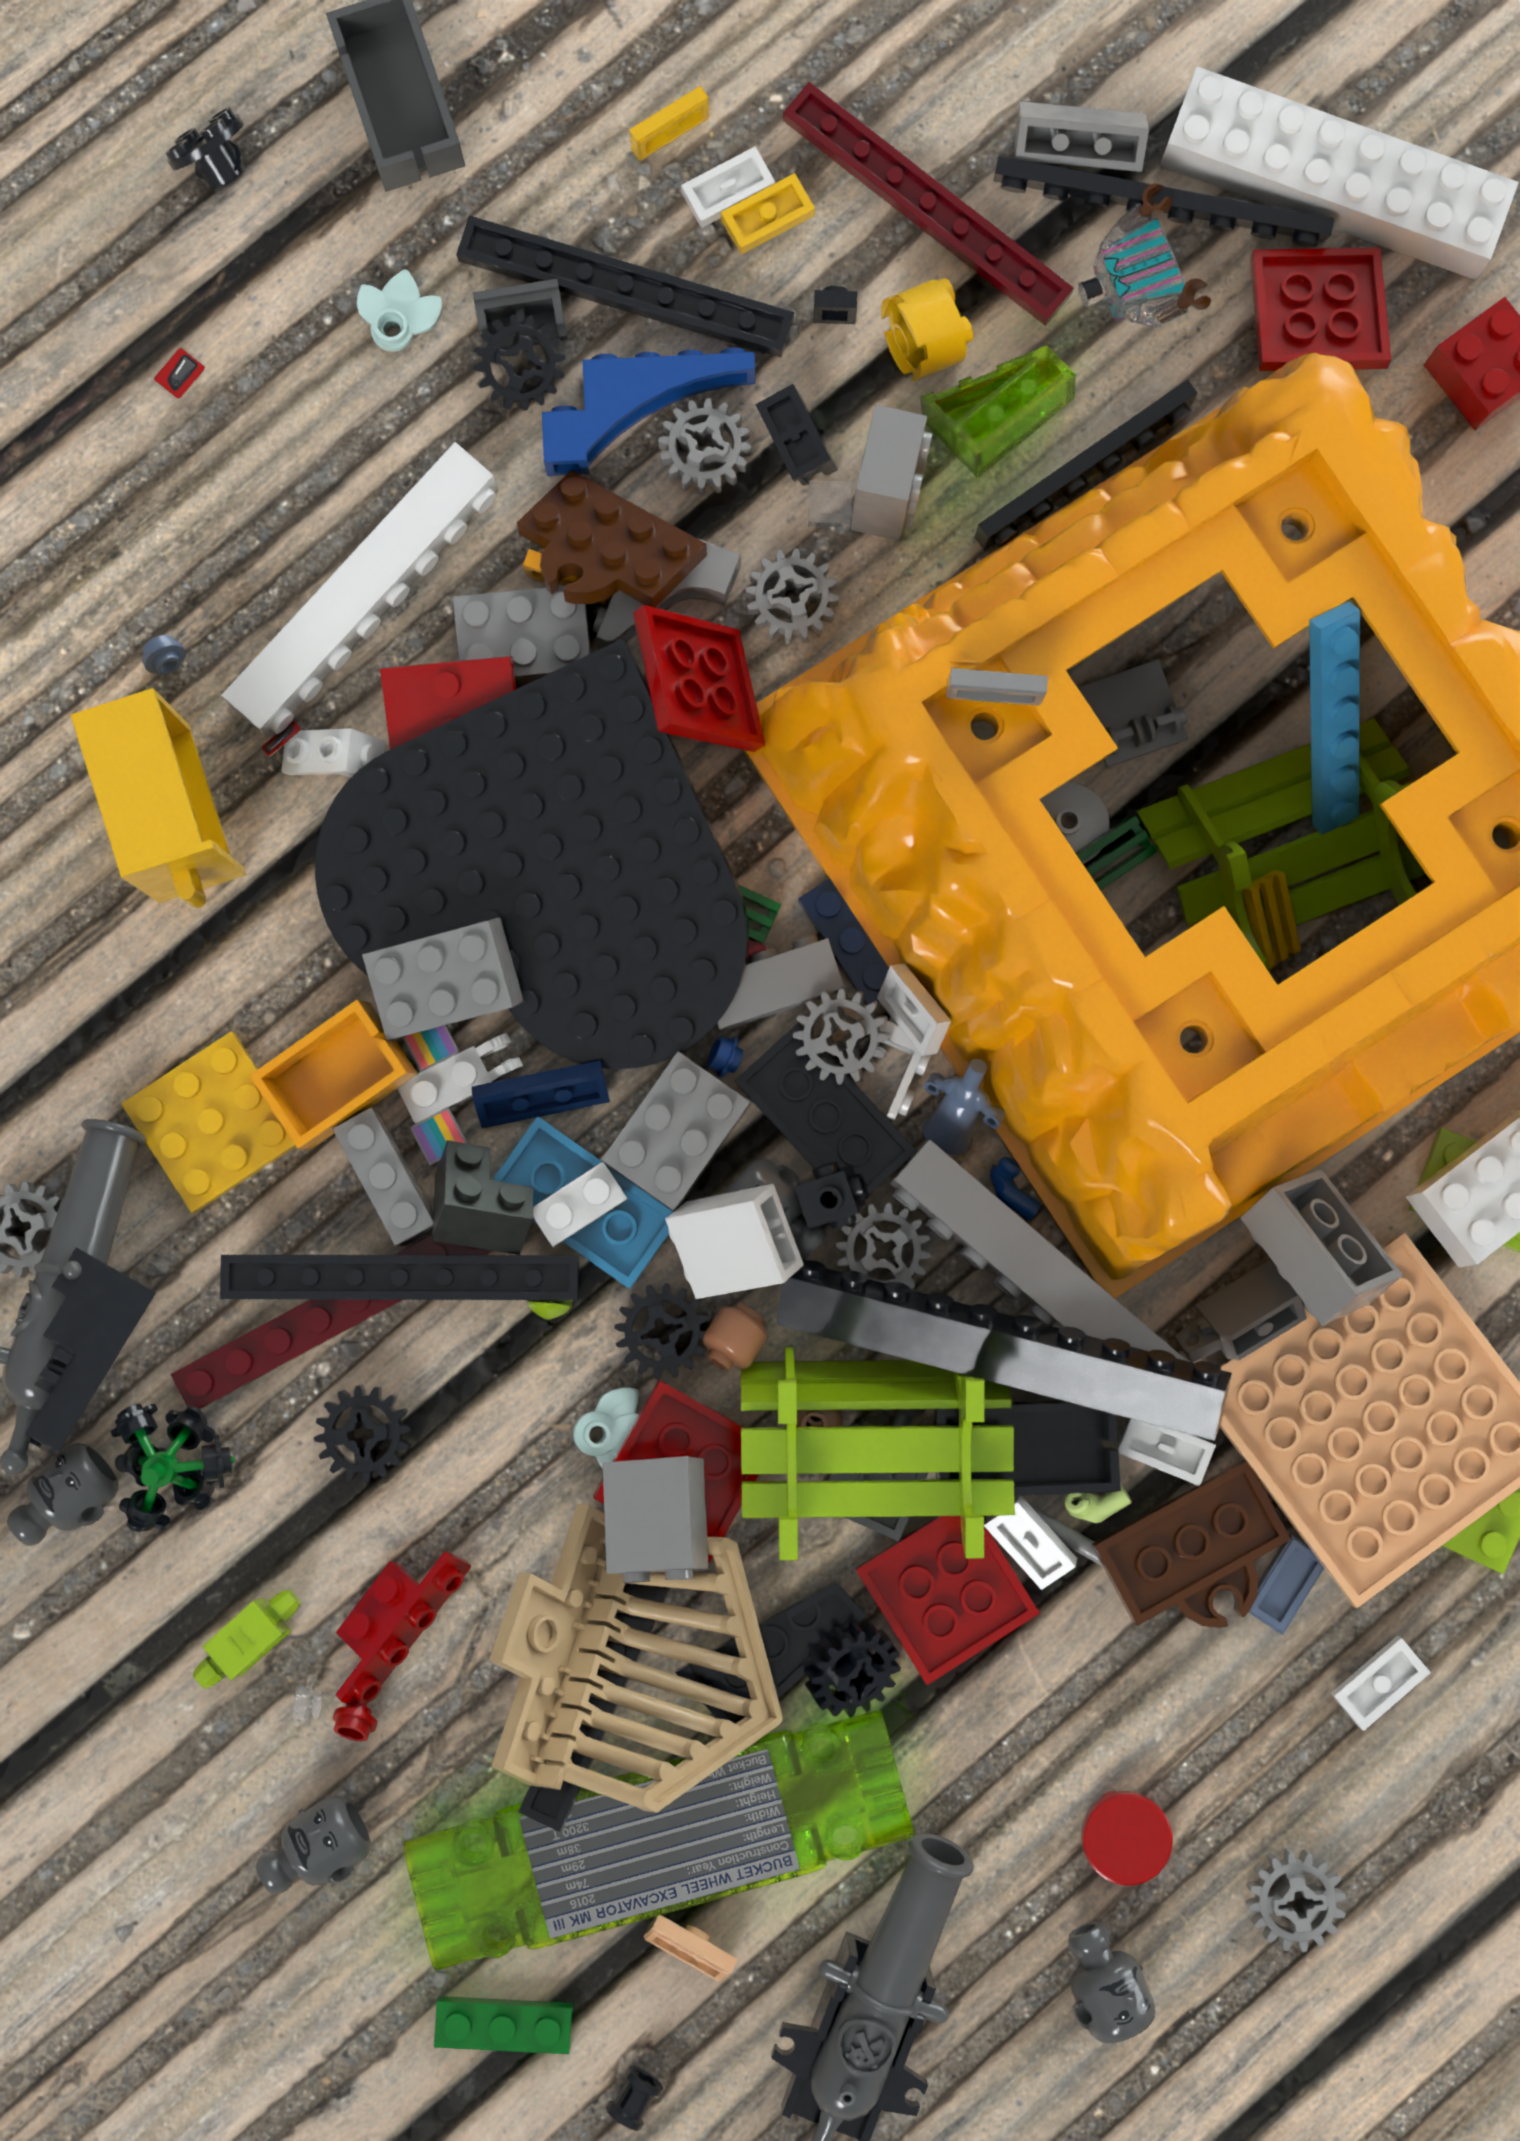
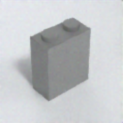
M682 1456L603 1463L606 1574H623V1583L650 1582V1573L665 1572V1580L693 1579V1570L708 1569L704 1459Z

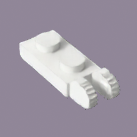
M508 1034L499 1035L477 1048L472 1046L418 1073L417 1076L398 1088L414 1123L417 1124L446 1107L452 1108L472 1098V1086L496 1082L521 1069L523 1064L519 1057L508 1059L489 1072L482 1061V1058L503 1050L511 1043Z

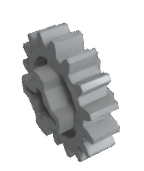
M706 398L703 408H697L696 403L690 400L688 412L684 413L676 407L673 410L675 423L670 421H664L663 432L667 436H662L658 439L659 449L665 451L660 455L661 465H671L668 470L669 479L672 481L681 476L682 489L685 491L694 483L698 485L699 495H704L706 485H712L714 490L720 493L723 480H726L731 485H735L737 483L735 470L739 472H746L747 461L742 457L751 456V444L745 442L750 438V431L748 427L739 428L742 423V415L739 412L731 417L727 415V403L724 402L716 410L712 408L711 398ZM724 429L732 438L733 449L730 448L729 443L722 439ZM706 442L712 443V448L707 446L703 452L698 450V446L703 447ZM677 444L680 445L681 450L688 454L686 464L678 456Z
M794 548L791 558H785L783 552L777 550L776 562L771 563L765 557L761 559L763 573L751 571L750 581L756 586L746 587V598L755 601L747 605L748 615L759 614L755 620V628L759 630L767 625L769 627L768 639L773 640L778 633L784 634L786 645H790L793 635H799L801 641L807 643L808 631L813 630L820 636L824 630L821 620L831 623L834 620L835 613L828 607L838 606L839 596L829 592L837 588V579H825L829 573V565L826 563L817 568L815 566L816 554L811 553L806 560L800 559L798 548ZM794 571L804 573L808 575L810 578L806 579L796 574ZM777 576L778 581L775 588L767 590V594L763 595L768 582ZM792 590L795 596H799V602L792 603L789 597H785V592ZM817 599H821L818 609L808 618L807 609L809 605L817 603ZM778 614L790 620V622L781 621L774 617V615Z
M841 987L838 990L837 998H833L831 992L825 990L821 993L822 1004L814 999L809 1000L806 1005L811 1014L800 1013L796 1018L801 1024L805 1025L804 1029L793 1033V1038L804 1041V1045L796 1051L797 1056L808 1054L810 1060L805 1066L808 1071L816 1066L821 1068L820 1080L824 1081L831 1073H834L837 1084H843L847 1074L850 1073L855 1082L860 1081L863 1078L861 1068L864 1067L872 1073L878 1068L872 1058H884L887 1054V1051L880 1047L879 1043L888 1041L891 1038V1034L880 1031L879 1026L884 1024L888 1018L887 1016L876 1017L873 1012L879 1004L877 1001H873L867 1006L862 1003L864 998L863 991H858L853 998H848L847 988ZM841 1007L853 1009L863 1018L856 1020L847 1016ZM823 1013L824 1029L820 1035L814 1037L816 1021ZM837 1025H839L842 1031L849 1030L852 1037L846 1041L847 1046H845L842 1040L835 1042L832 1034L838 1030ZM870 1034L869 1048L865 1055L860 1058L859 1043L862 1037ZM826 1051L837 1056L841 1064L829 1061L821 1053Z
M23 1181L19 1192L15 1184L8 1183L4 1185L5 1196L0 1195V1217L3 1212L5 1213V1217L0 1225V1273L8 1274L14 1267L15 1277H26L29 1268L36 1275L34 1266L41 1262L45 1250L43 1243L49 1231L52 1230L63 1198L56 1195L49 1199L50 1187L41 1185L35 1191L33 1182ZM26 1200L38 1203L46 1212L38 1214L33 1212L31 1205L27 1204ZM24 1222L30 1223L31 1229L25 1232V1237H20L18 1230L24 1227ZM11 1245L15 1247L18 1255H22L23 1259L11 1256L4 1250L3 1246Z
M886 1203L883 1213H877L874 1205L870 1204L867 1206L868 1217L863 1218L859 1213L855 1214L857 1221H855L856 1225L853 1228L849 1226L841 1227L840 1230L848 1238L846 1242H838L835 1245V1248L845 1251L846 1257L837 1261V1266L848 1265L851 1271L861 1272L865 1275L874 1268L887 1269L894 1279L880 1281L869 1276L867 1277L882 1283L900 1282L908 1285L912 1290L915 1285L911 1276L913 1274L925 1276L926 1274L924 1268L919 1266L920 1260L931 1258V1253L921 1250V1244L929 1241L930 1237L929 1235L918 1236L916 1230L922 1224L920 1219L912 1223L906 1221L908 1209L903 1208L898 1215L892 1214L891 1203ZM888 1221L900 1226V1228L893 1233L879 1232L872 1223ZM858 1234H860L861 1238L865 1241L864 1256L856 1262L854 1258V1243ZM870 1234L881 1243L892 1242L894 1248L891 1249L890 1254L893 1257L892 1261L895 1263L896 1268L884 1258L877 1261L873 1258L872 1254L876 1251V1247L873 1244L875 1241L871 1238ZM910 1240L912 1244V1258L909 1266L906 1267V1264L901 1259L902 1248Z
M1285 1848L1283 1860L1279 1861L1270 1853L1267 1855L1270 1864L1267 1869L1258 1865L1254 1867L1260 1879L1258 1882H1247L1246 1887L1255 1894V1897L1246 1900L1245 1904L1250 1911L1258 1912L1250 1920L1257 1929L1265 1927L1262 1935L1269 1943L1276 1940L1279 1936V1945L1283 1950L1288 1951L1294 1941L1302 1952H1307L1308 1940L1313 1939L1322 1947L1325 1944L1321 1934L1325 1930L1334 1935L1338 1933V1930L1331 1922L1334 1917L1345 1918L1346 1913L1336 1905V1902L1343 1901L1347 1897L1342 1889L1333 1888L1341 1881V1878L1335 1871L1327 1872L1329 1864L1322 1857L1313 1863V1855L1308 1850L1303 1849L1298 1859L1290 1848ZM1302 1871L1317 1877L1321 1886H1317L1315 1883L1306 1884ZM1281 1876V1878L1273 1887V1889H1270L1272 1884L1276 1881V1879H1278ZM1299 1891L1303 1898L1297 1899V1907L1292 1908L1288 1902L1295 1899V1892ZM1321 1911L1318 1917L1312 1922L1317 1913ZM1270 1914L1286 1916L1290 1928L1277 1924Z

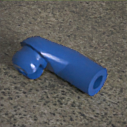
M1002 1157L997 1165H992L989 1175L997 1197L1011 1210L1026 1220H1031L1038 1212L1040 1202L1017 1187L1014 1178L1020 1173L1019 1165L1009 1157Z

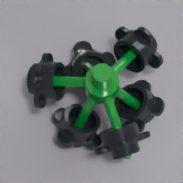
M134 1404L125 1408L117 1415L115 1420L116 1427L110 1433L112 1437L121 1436L125 1444L131 1445L124 1454L116 1457L115 1467L119 1472H128L132 1475L139 1486H148V1490L136 1491L132 1494L131 1498H124L120 1501L119 1509L126 1514L128 1519L126 1525L129 1529L141 1532L149 1531L153 1528L164 1530L169 1526L170 1518L164 1515L166 1501L157 1493L158 1488L164 1487L168 1483H173L174 1500L178 1505L185 1506L189 1503L195 1505L197 1510L204 1511L212 1504L211 1496L214 1492V1485L219 1482L220 1489L224 1488L223 1475L232 1474V1464H234L235 1458L230 1456L229 1447L220 1448L219 1435H215V1431L207 1426L208 1422L205 1415L197 1407L188 1406L186 1410L179 1412L176 1410L168 1411L165 1419L169 1424L167 1435L172 1444L167 1450L163 1447L157 1448L151 1444L148 1437L158 1427L152 1416L158 1410L156 1404H150L144 1408L141 1404ZM214 1439L215 1444L201 1446V1460L178 1463L175 1455L180 1448L193 1450L198 1447L201 1441L209 1443Z

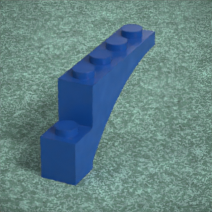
M727 348L719 354H703L698 350H684L675 356H660L655 352H641L631 358H617L613 354H598L593 356L592 359L583 360L585 410H577L573 406L564 405L554 407L549 412H542L543 456L547 476L567 475L571 470L579 475L590 474L589 466L614 440L642 419L670 404L708 391L755 384L754 352H745L741 348Z

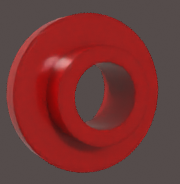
M359 1703L346 1704V1707L335 1709L333 1714V1720L335 1721L333 1730L343 1738L362 1742L366 1741L369 1734L376 1730L378 1721L371 1715L372 1711L367 1706Z

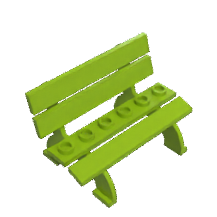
M1374 718L1359 724V795L1367 794L1372 802L1373 810L1363 813L1349 823L1323 835L1317 831L1247 859V854L1243 848L1237 844L1312 814L1311 743L1192 790L1189 785H1183L1178 787V795L1136 811L1139 821L1151 841L1154 840L1155 847L1169 870L1211 853L1218 862V871L1177 886L1183 918L1187 926L1203 920L1225 906L1269 973L1268 960L1262 954L1250 928L1246 907H1244L1245 902L1242 890L1253 886V881L1273 870L1285 872L1287 886H1291L1380 851L1379 855L1288 890L1295 923L1299 925L1390 888L1398 905H1401L1417 894L1410 880L1426 875L1408 846L1404 844L1398 847V843L1402 842L1403 839L1380 807L1381 803L1411 784L1408 783L1401 786L1396 782L1411 774L1409 766L1396 748L1390 746L1389 738ZM1262 900L1261 902H1262V906H1263V910H1264L1265 907H1264V902H1263V900ZM1267 926L1268 934L1271 936L1269 926Z
M785 1346V1361L753 1362L749 1368L741 1369V1411H778V1424H787V1427L741 1428L742 1474H787V1481H742V1518H779V1560H798V1518L960 1516L965 1558H984V1516L1015 1515L1014 1480L971 1479V1472H1014L1013 1425H972V1422H984V1409L1011 1408L1009 1386L912 1360L794 1361V1346ZM959 1409V1426L796 1427L797 1410ZM959 1472V1479L797 1481V1474Z

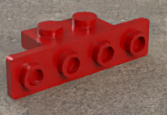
M447 1551L444 1552L420 1584L399 1564L390 1561L335 1632L362 1659L336 1693V1697L341 1702L349 1705L359 1703L366 1706L378 1696L382 1684L396 1666L406 1659L409 1649L423 1630L427 1629L434 1622L437 1612L442 1605L462 1585L465 1575L471 1569V1565L465 1559Z

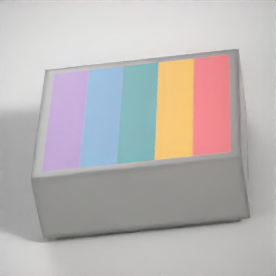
M447 1025L402 1036L420 1072L460 1053Z
M449 1107L409 1127L431 1167L440 1162L447 1140L469 1144Z

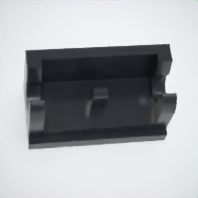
M794 384L755 404L794 482L798 480L805 486L811 484L810 478L817 473L823 472L824 475L828 476L838 471L801 394Z

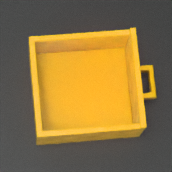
M154 688L70 714L122 879L158 903L180 897L192 907L200 908L206 903L205 888L246 875L244 867L231 857L190 725Z

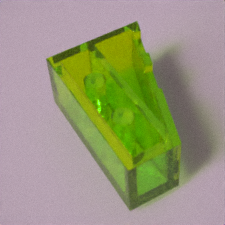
M1046 345L997 365L995 371L975 379L969 376L959 380L957 386L934 395L932 391L920 396L921 414L927 416L926 425L976 478H979L1075 399L1076 374Z

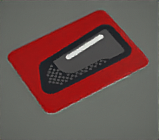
M179 348L154 377V380L179 399L201 375L205 367L182 348Z
M291 721L285 730L273 736L261 749L270 757L302 729L295 721Z

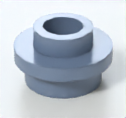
M169 635L152 638L142 649L144 655L142 659L143 665L148 672L153 674L167 675L173 673L180 667L186 656L183 645Z

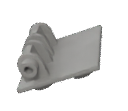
M1158 659L1078 687L1118 747L1115 752L1104 758L1107 768L1188 740L1183 724L1187 723L1185 711L1182 707L1176 708Z

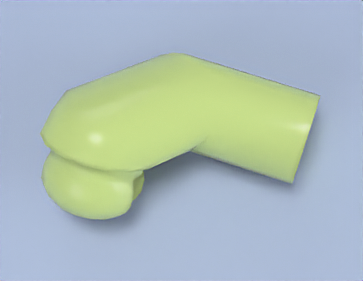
M1120 1484L1121 1491L1106 1492L1103 1495L1093 1492L1069 1493L1065 1497V1508L1075 1518L1092 1523H1100L1131 1504L1132 1500Z

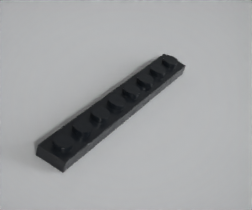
M998 156L993 179L994 182L1001 183V189L1009 192L1025 193L1026 188L1043 190V197L1052 200L1066 201L1068 195L1085 198L1084 204L1095 208H1109L1110 203L1126 206V212L1134 214L1139 210V207L1143 204V192L1147 186L1151 185ZM1165 186L1153 198L1154 205H1158L1166 197L1172 199L1170 209L1164 213H1168L1167 219L1173 222L1191 224L1193 218L1210 221L1209 227L1220 231H1234L1235 226L1251 229L1250 234L1252 236L1263 239H1275L1276 234L1293 237L1292 243L1308 247H1316L1318 241L1325 242L1332 234L1335 220L1333 217Z
M470 215L456 254L458 262L529 283L557 279L559 291L781 358L794 320V312Z
M221 1255L220 1299L579 1300V1256Z

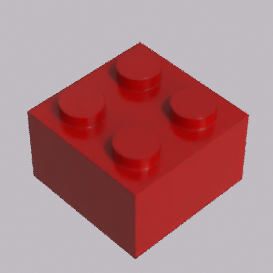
M1506 297L1440 343L1424 363L1425 368L1475 431L1520 399V315Z

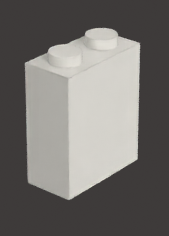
M774 1184L687 1201L665 1218L669 1236L675 1244L683 1264L685 1278L690 1283L696 1299L782 1284L804 1265Z

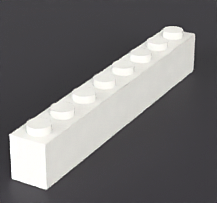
M454 442L221 696L267 739L274 732L279 734L285 730L293 720L294 714L292 712L303 700L309 702L319 693L323 686L321 681L332 669L336 671L345 665L352 654L350 649L361 637L366 639L376 631L381 623V615L390 606L396 607L406 598L410 591L408 586L419 574L421 576L428 574L438 562V553L448 543L451 545L455 544L464 535L468 527L466 523L477 511L483 513L490 507L496 498L495 491L498 489L494 475L460 445Z

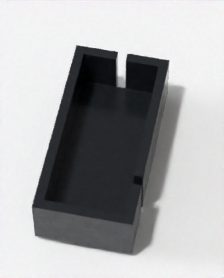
M1063 1400L1011 1402V1408L984 1409V1422H972V1425H1013L1014 1472H971V1479H1013L1014 1496L1121 1491L1119 1451L1112 1447H1103V1439L1109 1442L1118 1441L1116 1414ZM932 1409L933 1426H959V1409ZM936 1472V1479H959V1472Z

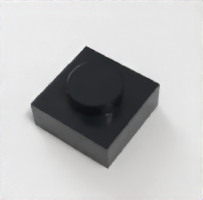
M828 286L823 290H815L813 323L855 324L858 291H848L847 288L842 286Z

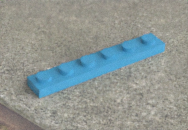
M1349 601L1309 620L1312 825L1322 835L1349 823L1359 816L1360 610Z

